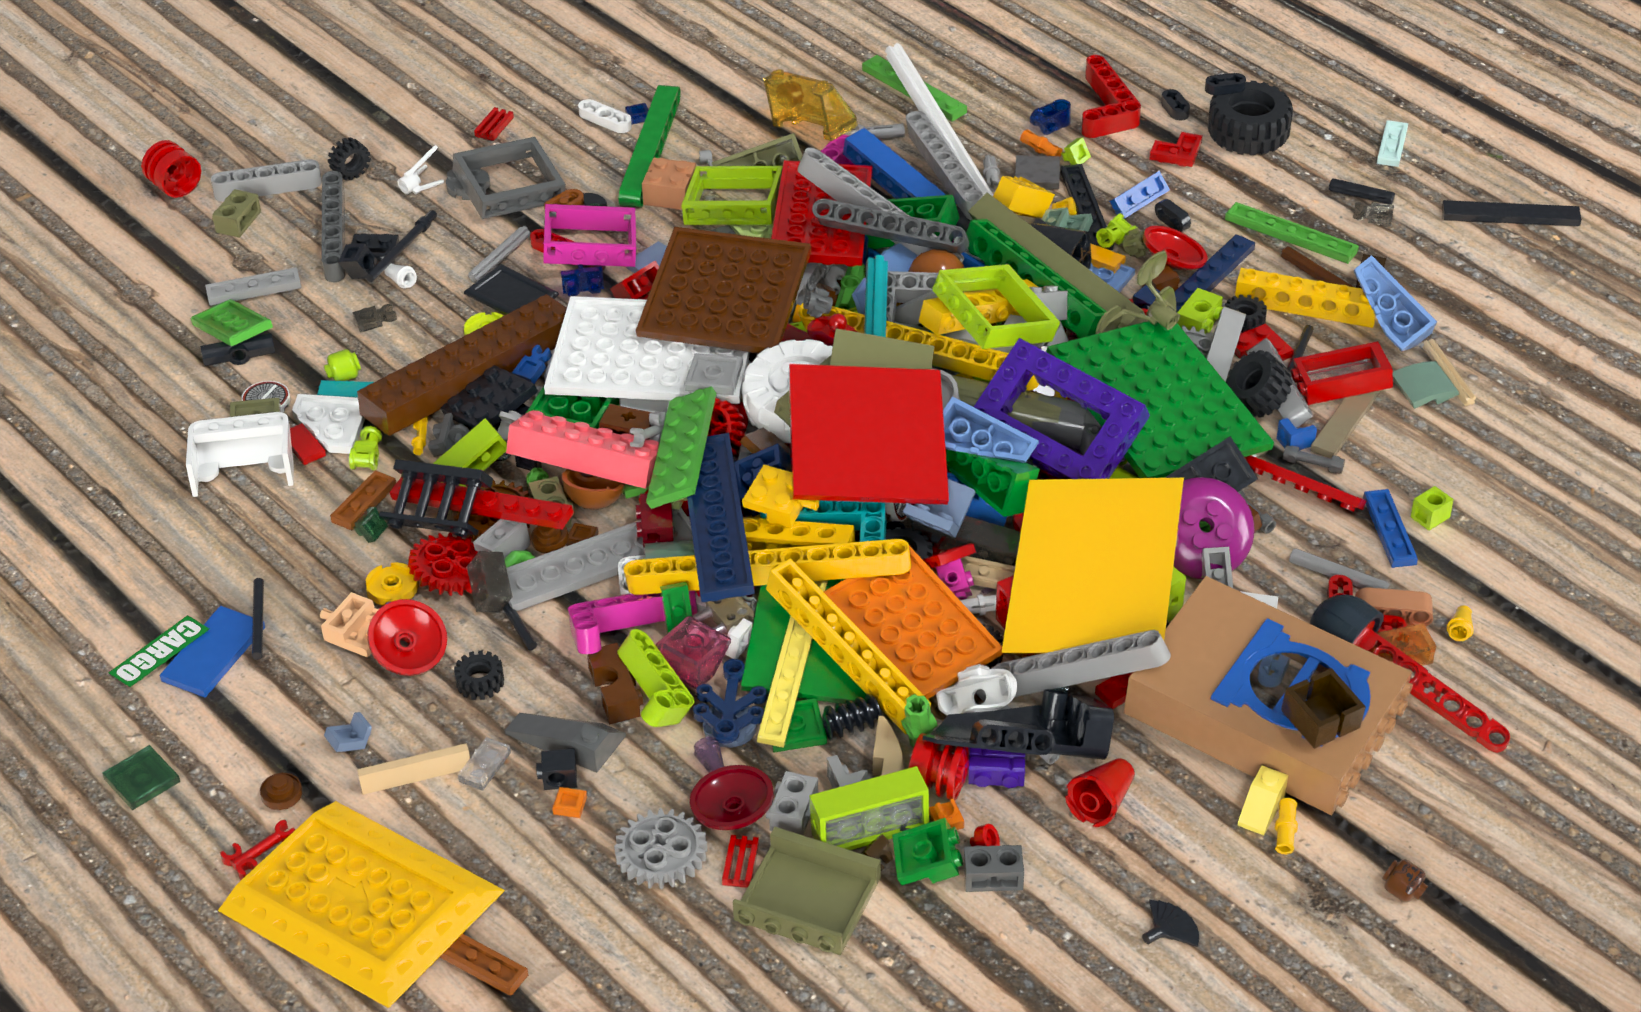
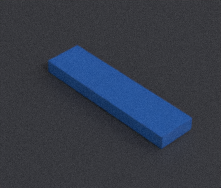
M1389 489L1365 491L1363 499L1367 501L1366 507L1391 567L1417 565V555Z

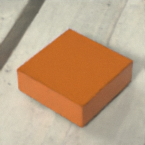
M559 787L552 807L553 814L580 818L587 799V791Z

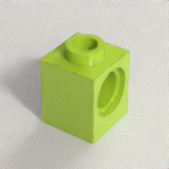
M1434 486L1414 498L1410 517L1430 531L1450 518L1454 499Z

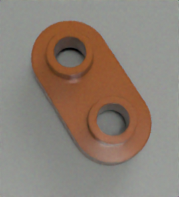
M568 189L551 198L545 204L583 206V192L578 189Z

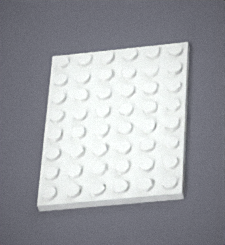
M570 296L544 385L545 394L672 400L675 397H682L693 393L692 391H685L684 384L694 354L699 353L743 357V366L734 395L716 394V398L722 401L725 400L731 404L740 403L742 383L744 382L743 374L748 365L750 352L637 337L636 328L647 300Z

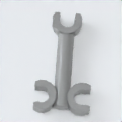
M655 411V413H650L649 422L651 427L644 430L642 428H631L630 433L634 434V440L630 443V446L641 448L648 438L660 443L666 412Z

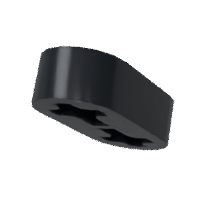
M1240 73L1209 76L1205 81V91L1210 95L1240 93L1245 90L1246 77Z
M1174 89L1163 91L1161 104L1167 113L1175 120L1182 121L1188 119L1190 105L1182 94Z
M1164 199L1155 204L1156 216L1170 228L1182 232L1191 227V219L1188 213L1171 200Z

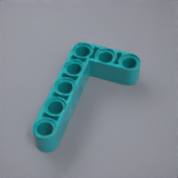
M819 500V507L816 511L803 507L795 520L854 525V530H861L860 542L886 540L885 503ZM760 512V517L767 519V514Z

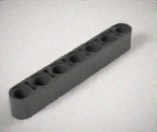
M329 171L322 176V264L325 279L329 282H339L345 278V270L338 263L345 247V191L342 174L338 171Z
M829 199L817 200L812 208L817 221L827 227L932 249H945L956 254L965 252L969 247V240L964 229L955 225ZM825 209H829V210H830V211L828 212V214H826V215H824V216H821V215H820V213H821L823 210H825ZM845 214H851L848 220H842ZM873 218L871 224L864 225L866 219ZM889 223H896L892 229H885ZM913 227L918 228L915 233L908 234L909 229ZM940 232V235L937 238H930V235L932 233ZM955 237H963L959 243H952Z

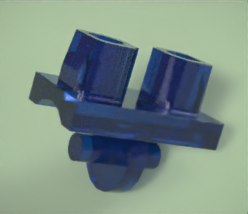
M580 264L578 269L561 271L563 294H567L569 297L577 296L583 291L597 294L601 292V289H604L602 266L583 268V264Z

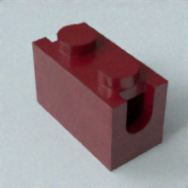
M640 494L641 504L636 505V519L641 520V522H636L637 538H643V548H645L644 544L674 541L671 502L651 509L646 503L648 494Z

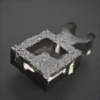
M1355 202L1353 218L1357 220L1367 218L1369 219L1368 223L1391 226L1394 205L1372 202L1371 206H1367L1365 203Z
M385 304L380 309L372 306L352 312L353 319L360 333L382 327V322L384 321L393 322L397 320L396 311H393L392 304Z

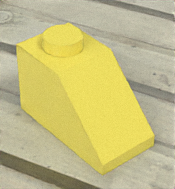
M1263 765L1261 766L1249 789L1238 826L1265 835L1279 809L1280 800L1285 798L1287 774Z

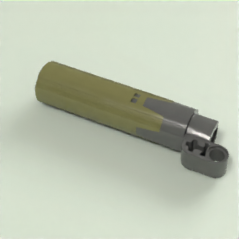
M952 375L957 382L960 401L974 407L989 383ZM1030 391L1021 392L1012 406V412L1007 414L1065 447L1080 450V453L1083 455L1102 428L1090 411L1082 408L1080 403ZM1125 457L1120 462H1124L1126 460Z

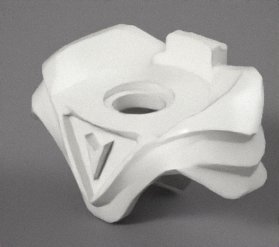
M978 664L958 672V682L952 687L938 691L936 697L939 710L947 716L948 714L995 711L1008 705L1013 700L1017 692V681L1013 674L1006 669H989L987 666ZM983 689L986 693V700L978 705L974 701V694L977 690Z

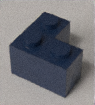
M779 444L734 462L741 506L743 507L742 500L764 464L792 472L791 457ZM744 508L752 517L760 514L758 511Z

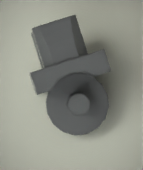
M452 413L445 414L442 423L434 424L433 435L436 439L429 441L428 448L434 457L443 455L470 431L464 424L456 425L453 422Z

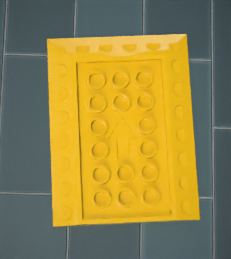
M1184 478L1029 480L1002 653H1048L1149 630L1158 631L1164 640Z
M335 801L314 812L234 887L218 912L389 1008L505 890Z

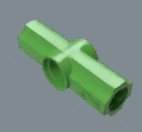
M863 263L862 266H848L845 276L841 279V289L835 307L845 310L856 307L852 294L863 278H866V266Z
M915 694L906 699L907 704L904 708L905 718L901 720L902 726L909 736L910 745L913 748L921 733L930 734L933 729L938 727L937 721L931 713L929 701L925 696H917Z

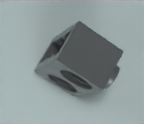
M1022 845L964 847L963 866L966 892L1023 890L1024 864Z

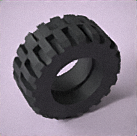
M1251 80V82H1246L1245 90L1240 93L1212 96L1209 109L1208 132L1217 145L1221 148L1225 147L1230 152L1235 151L1237 154L1244 155L1245 153L1250 156L1259 153L1261 155L1267 154L1269 151L1273 152L1285 144L1290 136L1293 114L1292 102L1286 93L1280 91L1278 87L1269 86L1265 82L1257 83V81Z

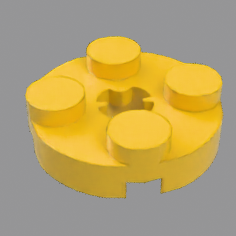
M393 562L390 567L385 568L380 565L374 568L366 577L367 596L373 602L383 606L387 602L411 599L419 588L418 581H414V575L409 574L410 568L407 564Z

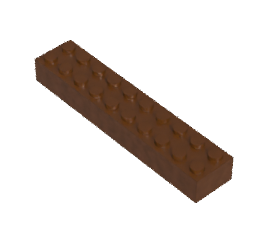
M546 294L357 391L360 415L388 436H391L440 410V407L447 403L449 398L456 396L465 389L467 384L479 378L486 369L495 365L508 372H512L525 355L528 357L532 356V350L536 345H540L542 353L547 348L554 350L567 307Z

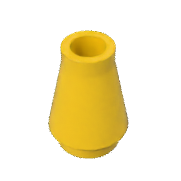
M1462 605L1456 609L1455 614L1448 622L1447 632L1453 640L1465 641L1472 636L1474 629L1472 610L1468 606Z

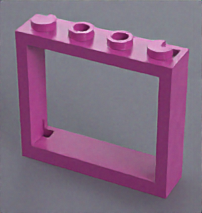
M545 204L543 263L635 267V208ZM549 212H556V217L549 216ZM624 214L631 215L630 220L624 219ZM551 228L627 231L628 244L551 241Z

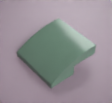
M1068 208L1046 209L1042 220L1047 225L1087 232L1093 223L1091 214L1069 215Z
M1436 361L1409 365L1393 372V381L1414 409L1432 400L1438 405L1459 395L1457 388Z
M693 540L644 544L645 559L695 555Z

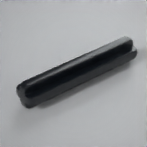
M1333 178L1329 184V190L1332 192L1392 205L1395 199L1394 192Z

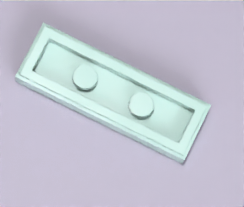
M1386 121L1377 164L1399 167L1408 123Z

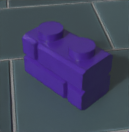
M970 747L968 784L979 787H987L989 785L1005 786L1006 788L1024 787L1025 753Z

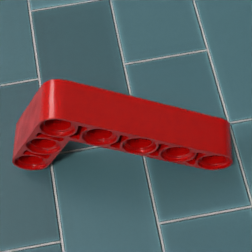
M1088 56L1086 59L1085 78L1105 103V106L1088 109L1083 112L1082 135L1087 138H1097L1137 128L1140 125L1141 104L1103 56Z

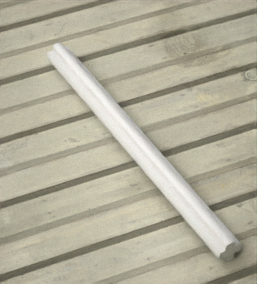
M898 43L894 47L888 46L885 50L887 53L886 58L917 109L925 113L981 190L983 196L986 192L993 196L989 186L903 47Z

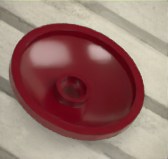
M747 765L721 767L708 773L697 782L690 795V807L697 821L706 827L716 830L741 829L759 820L769 810L774 798L773 785L770 778L763 771Z

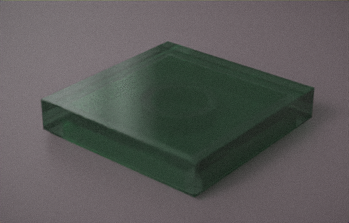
M150 745L102 772L104 780L132 810L180 783L179 775Z

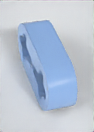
M1280 653L1264 657L1259 665L1257 678L1259 683L1270 688L1278 686L1282 682L1290 658ZM1280 655L1278 660L1274 659V657ZM1270 670L1274 671L1272 675H1268Z

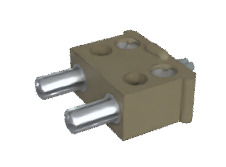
M743 596L705 602L706 609L694 614L693 619L696 623H699L711 617L718 625L706 632L709 639H713L722 633L727 636L731 627L737 626L743 618L752 623L754 622V612L756 611L754 604L757 600L754 596ZM744 600L751 601L750 606Z

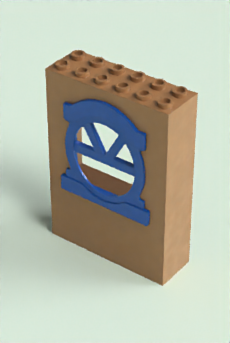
M1205 576L1166 628L1164 642L1171 653L1170 659L1162 666L1136 671L1129 677L1124 714L1252 777H1256L1262 765L1287 774V794L1332 815L1338 806L1341 808L1344 806L1349 792H1347L1349 788L1354 789L1357 786L1361 777L1360 771L1368 769L1373 755H1371L1373 751L1379 752L1385 740V737H1383L1385 733L1390 734L1396 724V716L1401 717L1408 705L1405 699L1410 694L1413 684L1409 683L1412 671ZM1278 653L1303 664V667L1289 687L1306 679L1310 682L1309 679L1315 670L1322 673L1332 668L1366 706L1361 727L1342 737L1336 734L1335 740L1314 749L1281 711L1284 694L1273 710L1270 709L1253 692L1250 684V673L1261 659Z

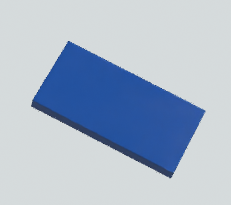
M220 606L204 624L210 629L177 654L159 675L161 682L206 698L252 644L253 617Z

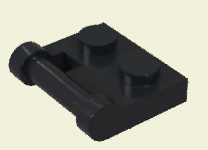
M354 234L351 244L365 243L378 262H380L399 242V235Z

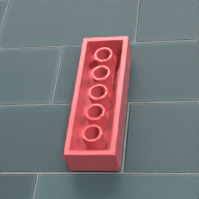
M533 410L509 425L506 453L646 489L651 482L659 442L645 440L641 448L631 447L630 443L634 440V435L632 434L620 435L612 433L613 431L608 428L596 429L589 427V424L584 422L572 423L566 421L564 417H548L540 411Z

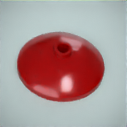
M1150 226L1143 233L1144 244L1152 255L1163 250L1166 251V264L1170 268L1195 270L1203 267L1208 259L1204 248L1194 239L1180 231L1164 226Z
M401 599L385 604L374 614L368 627L367 640L373 657L382 667L395 674L415 676L431 670L439 663L446 650L447 632L442 619L432 608L419 601ZM400 641H406L408 646H401Z

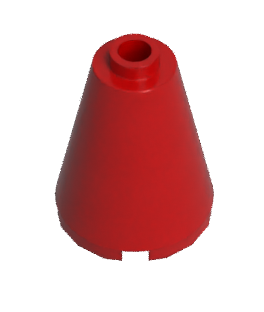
M1116 758L1074 777L1067 784L1068 795L1065 796L1071 813L1083 823L1086 820L1093 823V827L1107 825L1115 817L1135 777L1134 768L1127 760Z

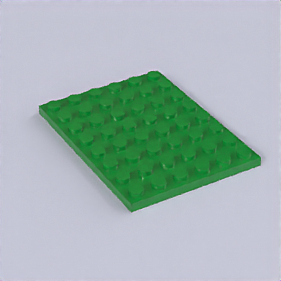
M1150 321L1047 346V353L1146 405L1150 417L1124 455L1140 478H1165L1230 436L1244 457L1272 450L1274 441L1178 323L1172 329L1167 330L1158 322L1152 324ZM1087 408L1102 427L1106 420L1097 412Z

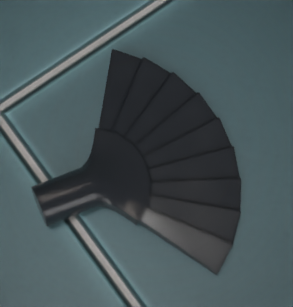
M1149 899L1154 928L1142 935V939L1146 944L1149 945L1159 938H1168L1198 947L1199 931L1194 920L1186 911L1169 902Z

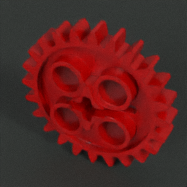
M451 532L448 533L447 537H444L441 533H438V538L428 535V541L421 538L420 544L415 543L413 550H410L408 560L409 574L414 575V581H420L421 587L429 585L430 592L434 589H439V595L444 591H448L449 596H452L455 591L460 596H463V590L473 593V587L480 590L481 584H487L488 578L491 577L492 564L489 556L475 550L474 544L471 543L472 537L464 540L459 536L453 537Z

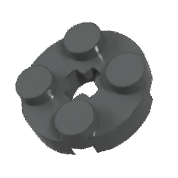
M481 168L471 170L486 194V189L491 187L489 174ZM453 169L449 170L446 179L448 194L454 198L457 195L462 196V200H470L455 176Z

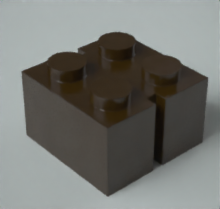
M1331 668L1311 677L1310 682L1306 679L1286 688L1281 711L1315 749L1335 740L1336 734L1342 737L1359 729L1366 706Z

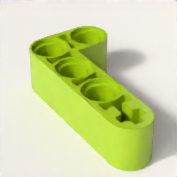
M633 629L617 651L620 659L650 699L641 711V717L648 725L653 727L679 724L694 704V698L651 638L642 630Z

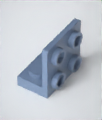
M948 479V505L914 504L913 506L907 503L903 513L915 522L956 538L976 492L970 487Z

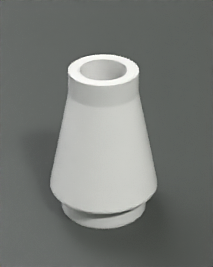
M391 263L384 270L385 275L390 277L401 288H410L417 280V275L410 266Z

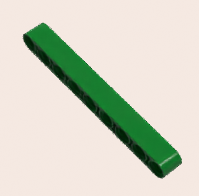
M657 86L619 190L618 200L620 206L643 207L642 182L653 158L661 157L680 103L681 89L678 86Z

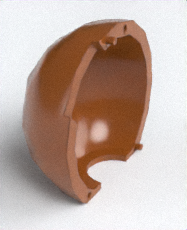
M932 249L916 257L908 272L939 273L940 270L964 268V265L955 254L945 249Z
M566 469L562 474L563 487L567 496L575 504L589 510L607 508L615 503L624 492L626 485L625 483L594 475L583 476L578 471Z

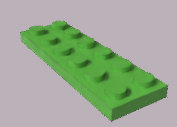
M712 386L698 389L682 397H675L669 401L646 503L651 509L694 495L696 492L716 398V392Z

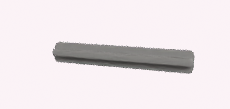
M526 226L519 227L468 274L471 281L476 283L530 236L528 228Z
M1297 548L1293 549L1290 554L1289 561L1291 563L1328 577L1345 575L1351 579L1352 586L1360 589L1368 587L1388 589L1389 587L1387 581Z

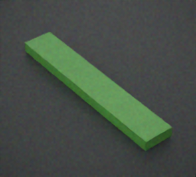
M1238 202L1234 203L1225 216L1227 221L1347 264L1358 252L1359 246Z

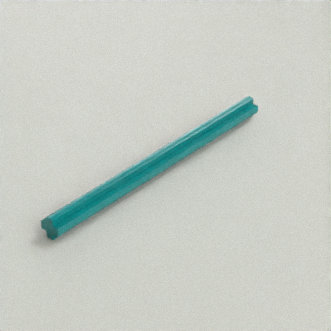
M876 255L875 258L869 257L866 261L864 334L886 337L888 261H884V256Z

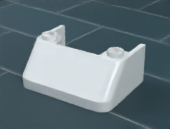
M273 412L201 420L189 426L186 467L193 497L198 496L199 482L212 481L218 476L219 468L268 463L269 469L279 474L286 473L288 486H293L294 463L289 421L285 413Z

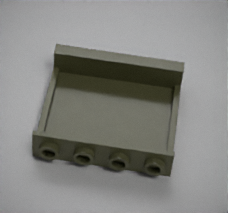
M836 329L830 365L931 369L934 346Z
M774 827L770 834L771 846L742 899L733 900L734 920L746 926L765 930L773 935L777 934L790 938L797 943H805L820 948L824 952L842 955L881 878V860Z

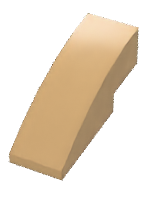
M884 716L878 717L873 751L874 776H882L904 770L902 751L898 739Z

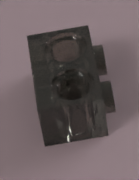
M479 551L467 566L476 612L500 613L513 597L503 552Z

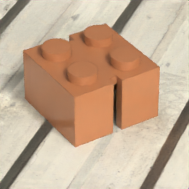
M653 158L642 182L643 205L682 210L681 205L694 174L696 163L684 160Z

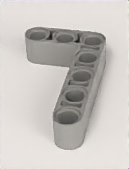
M888 271L886 321L895 323L897 303L908 302L932 291L931 288L934 286L938 273Z

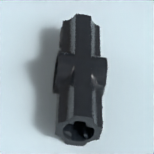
M271 333L253 336L232 347L224 342L200 346L205 366L225 362L243 365L252 357L275 353Z

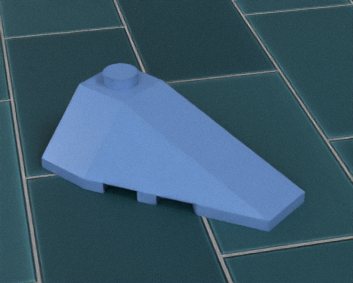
M901 243L891 246L881 254L884 256V261H888V271L908 272L913 260L918 257V255ZM863 278L852 294L858 313L865 315L866 278Z
M1372 255L1354 269V273L1384 334L1401 352L1416 347L1432 334L1437 321Z

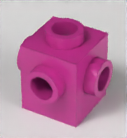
M961 559L936 567L939 578L959 600L972 596L970 587L974 586L971 572H965Z

